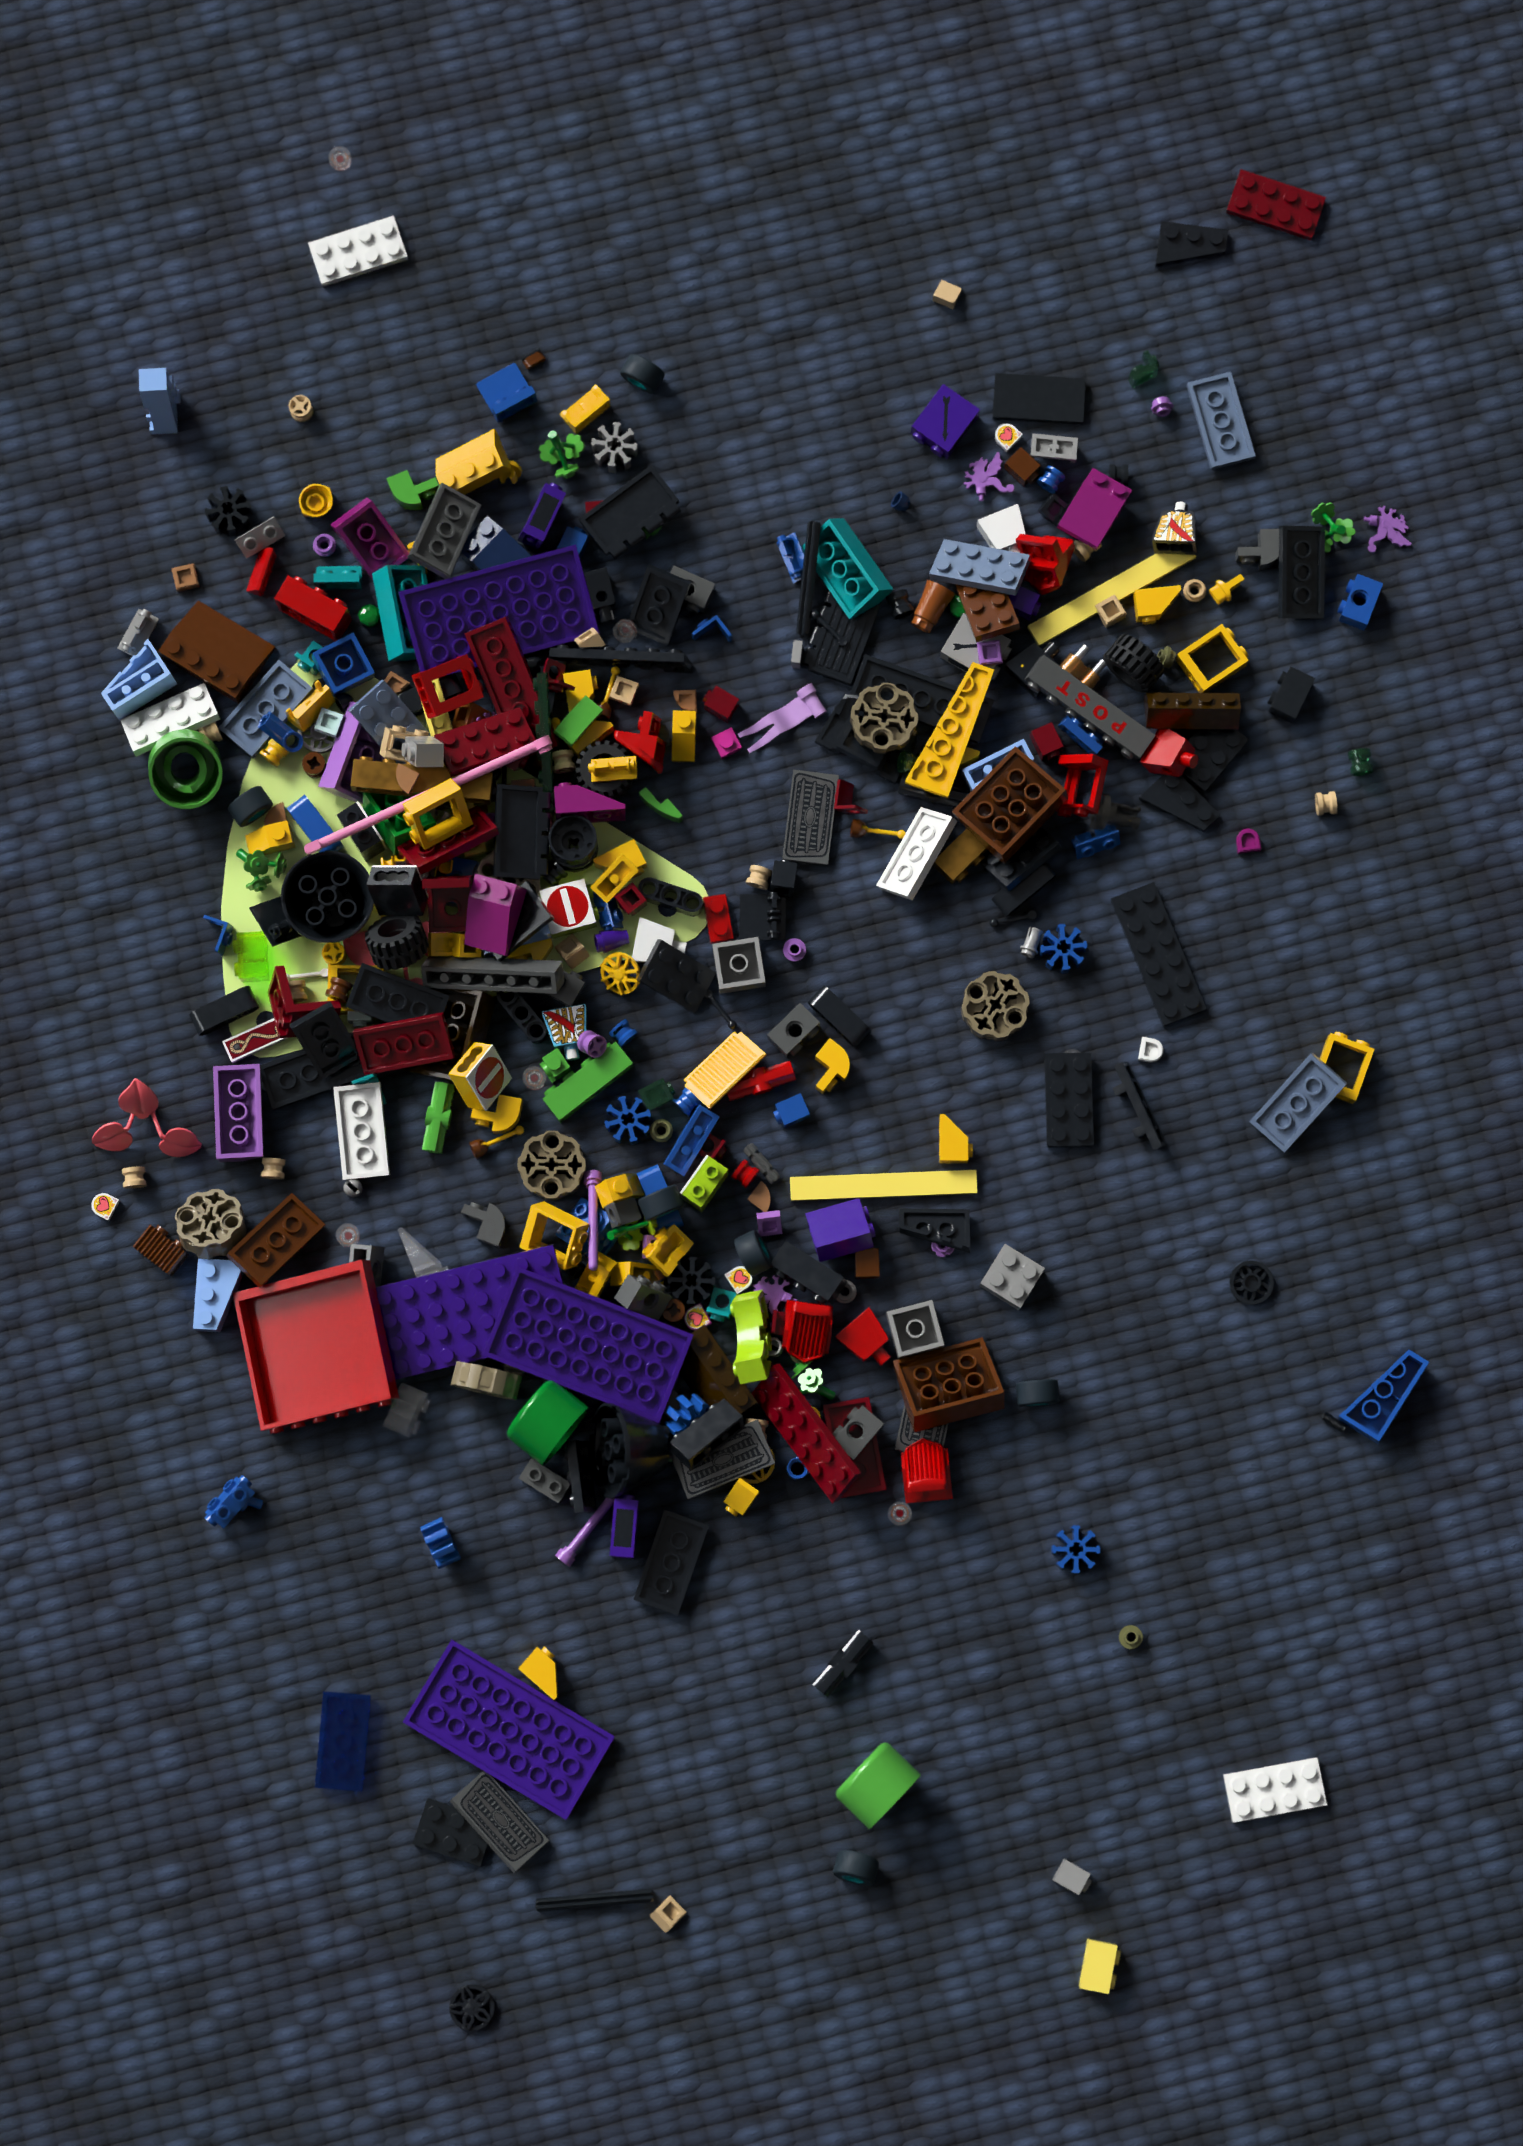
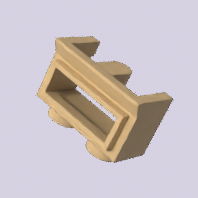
M393 725V728L385 727L379 754L384 758L406 762L405 757L402 756V750L393 748L394 739H405V736H429V732L415 729L414 733L408 732L406 727Z

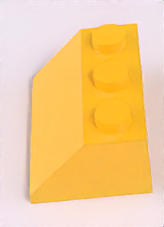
M496 429L436 459V477L439 485L444 483L463 495L512 471Z

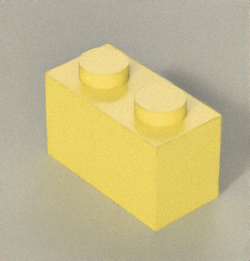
M1087 1939L1079 1981L1081 1989L1109 1994L1110 1989H1114L1116 1975L1113 1974L1114 1965L1119 1964L1121 1951L1117 1950L1116 1944Z

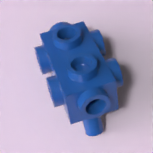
M241 1475L239 1478L235 1477L234 1480L230 1479L224 1485V1491L220 1496L213 1498L207 1505L208 1509L205 1512L207 1515L204 1519L214 1527L219 1524L224 1529L240 1510L244 1511L247 1506L261 1509L263 1500L252 1497L255 1493L250 1488L252 1483Z

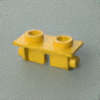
M637 756L591 759V763L588 764L591 782L637 779Z

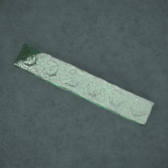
M538 672L537 678H533L534 692L538 691V701H534L535 715H539V724H536V738L549 735L552 741L548 672ZM552 750L543 754L537 751V760L542 761V770H538L539 784H543V792L551 793L550 809H544V812H554L556 809Z

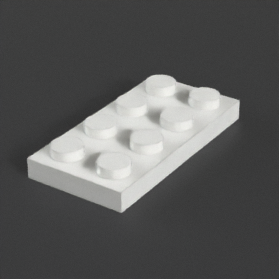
M394 216L308 243L322 287L408 260Z
M202 683L123 718L121 723L131 748L137 757L152 750L154 744L171 731L179 729L195 731L220 720V717L205 683Z
M921 807L876 886L883 891L913 900L956 825L957 820L951 816Z
M381 1082L333 1087L343 1180L390 1175Z
M1317 1757L1223 1774L1233 1823L1327 1805Z

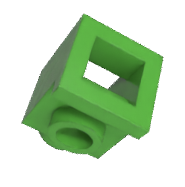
M558 1048L542 1058L543 1062L539 1064L552 1084L571 1072L569 1064Z

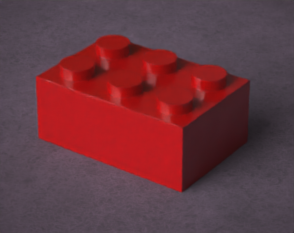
M288 575L274 597L279 611L334 641L342 638L352 621L345 602L338 598L330 599L326 596L327 593L318 587L310 588L307 586V582L298 576L292 578Z

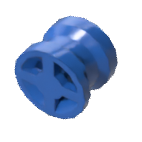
M1048 465L1044 470V475L1038 478L1037 483L1047 492L1056 493L1059 483L1065 480V476L1058 469Z
M627 1019L622 1020L609 1032L612 1038L618 1040V1045L621 1048L631 1042L638 1034L636 1029H632L629 1026Z
M686 1087L682 1090V1095L678 1099L673 1100L674 1104L688 1117L691 1116L690 1113L695 1107L702 1104Z

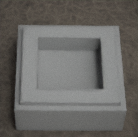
M793 641L792 668L800 669L803 641Z

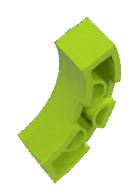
M762 1289L737 1294L730 1304V1311L732 1316L735 1317L737 1329V1354L733 1363V1372L735 1377H738L740 1384L766 1380L770 1373L771 1361H767L769 1351H772L771 1333L766 1332L769 1314Z

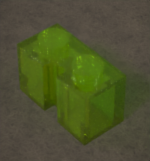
M264 932L237 933V940H233L234 954H238V962L234 963L235 976H239L242 983L270 981L267 954L268 942Z

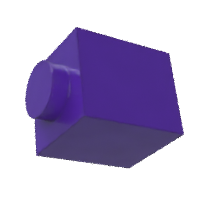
M1020 586L1017 595H1009L1017 616L1029 621L1032 615H1037L1042 604L1038 602L1039 594Z

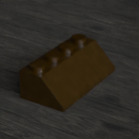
M1157 692L1144 694L1146 729H1239L1241 713L1239 693Z
M705 1324L692 1332L693 1338L679 1371L692 1392L702 1398L709 1407L714 1403H719L724 1398L741 1415L758 1404L747 1386L740 1384L738 1377H735L733 1365Z

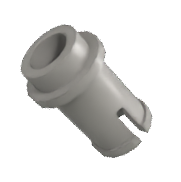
M1029 927L1024 945L1020 949L1023 956L1034 958L1038 954L1037 947L1043 931Z

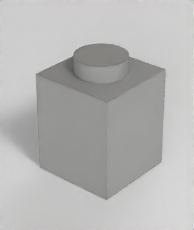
M1063 1859L1052 1879L1078 1895L1081 1891L1085 1893L1092 1881L1089 1879L1090 1873L1066 1859Z

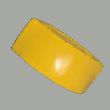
M311 484L303 489L299 496L303 517L317 518L324 516L330 511L333 505V497L329 487L321 484Z

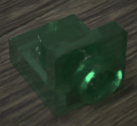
M1148 350L1144 351L1142 356L1145 366L1140 364L1131 370L1128 381L1132 388L1157 376L1158 360Z
M663 1078L638 1090L646 1108L650 1112L668 1102H673L674 1098L672 1095L676 1094L670 1081L665 1083Z

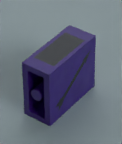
M942 384L911 426L912 437L918 443H925L930 446L931 451L939 457L943 455L948 459L979 417L980 409Z
M545 483L517 541L536 550L540 548L566 495L562 491V487L554 483H550V485Z
M621 1495L620 1499L614 1498L610 1544L611 1557L635 1559L640 1502L635 1500L634 1495Z

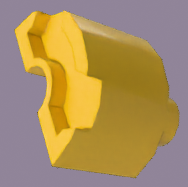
M675 1224L668 1229L665 1227L659 1229L654 1235L656 1240L653 1244H648L642 1251L645 1257L665 1276H669L678 1265L677 1262L694 1244Z

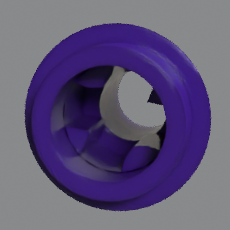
M627 930L599 931V934H594L597 952L605 954L625 944H629Z

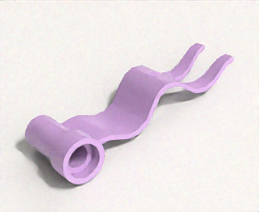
M812 683L796 692L798 697L790 703L769 713L753 726L738 733V736L741 738L774 724L759 741L747 749L749 753L766 745L776 736L792 729L808 717L813 715L816 719L827 712L817 697L816 689Z

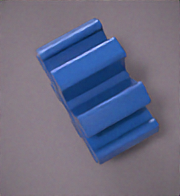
M1058 924L1056 931L1058 932L1059 939L1052 935L1050 930H1047L1043 936V941L1046 940L1052 946L1041 945L1039 955L1040 957L1048 954L1054 955L1046 962L1045 966L1049 970L1053 969L1057 960H1061V973L1064 974L1070 970L1068 959L1076 964L1077 968L1082 964L1084 957H1080L1075 952L1082 951L1085 953L1087 942L1073 943L1075 938L1080 936L1081 931L1075 927L1072 934L1067 938L1065 937L1064 930L1066 925ZM1061 944H1064L1065 948H1069L1065 954L1059 949Z
M626 1096L619 1097L618 1100L622 1104L623 1111L620 1112L614 1109L611 1104L607 1107V1114H611L618 1119L609 1122L606 1120V1129L610 1131V1129L620 1127L617 1134L613 1135L614 1140L621 1143V1139L627 1131L630 1134V1144H637L638 1139L635 1137L633 1130L637 1129L643 1132L645 1136L649 1134L650 1127L644 1126L639 1121L651 1120L650 1110L647 1109L646 1112L636 1114L640 1106H643L642 1100L636 1097L632 1108L627 1109ZM630 1115L633 1116L632 1120L634 1121V1123H628L627 1125H624L625 1122L623 1117L628 1118Z
M693 1393L690 1401L684 1395L678 1396L676 1399L681 1407L679 1410L672 1408L670 1405L667 1407L665 1412L672 1419L664 1421V1425L668 1426L673 1436L678 1432H683L694 1419L704 1415L710 1408L697 1394Z
M443 1517L420 1527L424 1540L439 1569L461 1559Z
M1073 1525L1070 1527L1072 1530V1540L1064 1534V1530L1059 1531L1056 1537H1059L1066 1546L1056 1547V1545L1051 1546V1553L1065 1552L1066 1556L1061 1561L1056 1562V1565L1062 1569L1064 1564L1069 1559H1072V1570L1070 1572L1071 1574L1080 1573L1079 1559L1083 1561L1087 1569H1091L1095 1562H1092L1085 1553L1099 1554L1100 1546L1086 1547L1085 1543L1090 1538L1095 1537V1534L1089 1530L1087 1535L1082 1540H1079L1080 1526ZM1074 1543L1079 1544L1077 1547H1081L1082 1550L1077 1553V1556H1073V1552L1070 1553L1069 1548L1073 1547Z

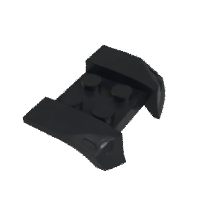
M845 694L831 712L815 743L834 753L838 750L876 770V775L896 785L915 748L917 731H914L909 739V743L902 749L888 751L886 754L875 753L872 749L861 745L856 740L852 724L850 723L851 709L859 696ZM859 711V722L862 723L864 712ZM904 719V720H903V721L905 722L904 725H905V728L907 729V728H908V725H909V722H908L906 719ZM878 736L875 742L883 746L888 743V740L884 736Z

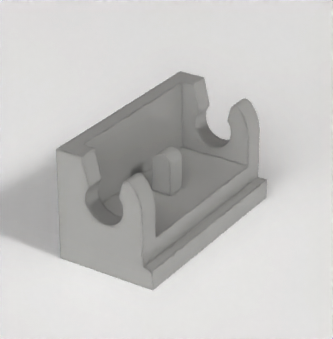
M1033 434L1030 456L1032 458L1069 460L1070 463H1075L1078 438Z

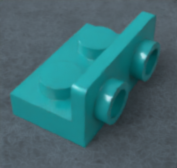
M318 566L314 574V585L322 590L362 589V567Z

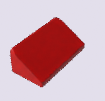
M265 548L259 552L246 590L248 593L263 596L276 559V553L273 548Z

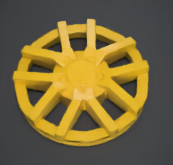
M615 952L608 955L600 964L601 982H604L607 990L610 989L617 994L623 995L633 992L639 986L640 982L637 981V978L641 971L637 962L630 955ZM622 958L626 959L624 964H621ZM629 963H631L635 969H629ZM636 973V978L631 977L630 974ZM608 978H612L614 981L610 984Z

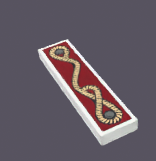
M273 1018L222 1042L231 1062L234 1063L288 1038H279Z

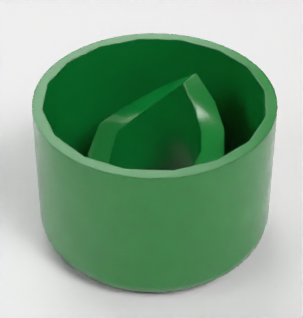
M548 1380L519 1411L507 1430V1437L540 1465L544 1466L575 1431L587 1414L589 1407L563 1386Z

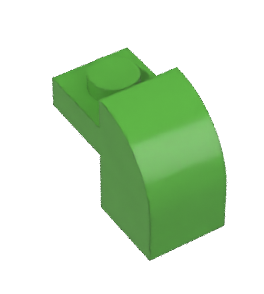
M408 470L386 478L395 501L401 507L408 510L423 509L421 500L433 499L439 487L436 478L414 486Z

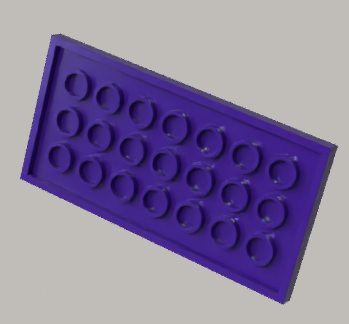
M576 545L398 592L420 672L468 654L474 666L478 667L464 633L506 616L510 620L523 654L575 641V638L591 628H594L599 634ZM457 670V671L452 672V673H450V674L460 672L461 670Z
M554 1244L376 1287L395 1380L454 1366L456 1361L467 1363L488 1358L482 1354L517 1266L564 1284Z
M517 1266L482 1355L543 1379L554 1381L561 1386L605 1403H613L659 1423L692 1341L693 1334Z
M451 1639L403 1720L404 1724L565 1820L569 1817L615 1738L614 1735Z

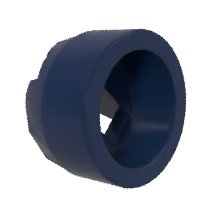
M900 491L892 499L891 507L897 511L905 512L911 504L910 498Z

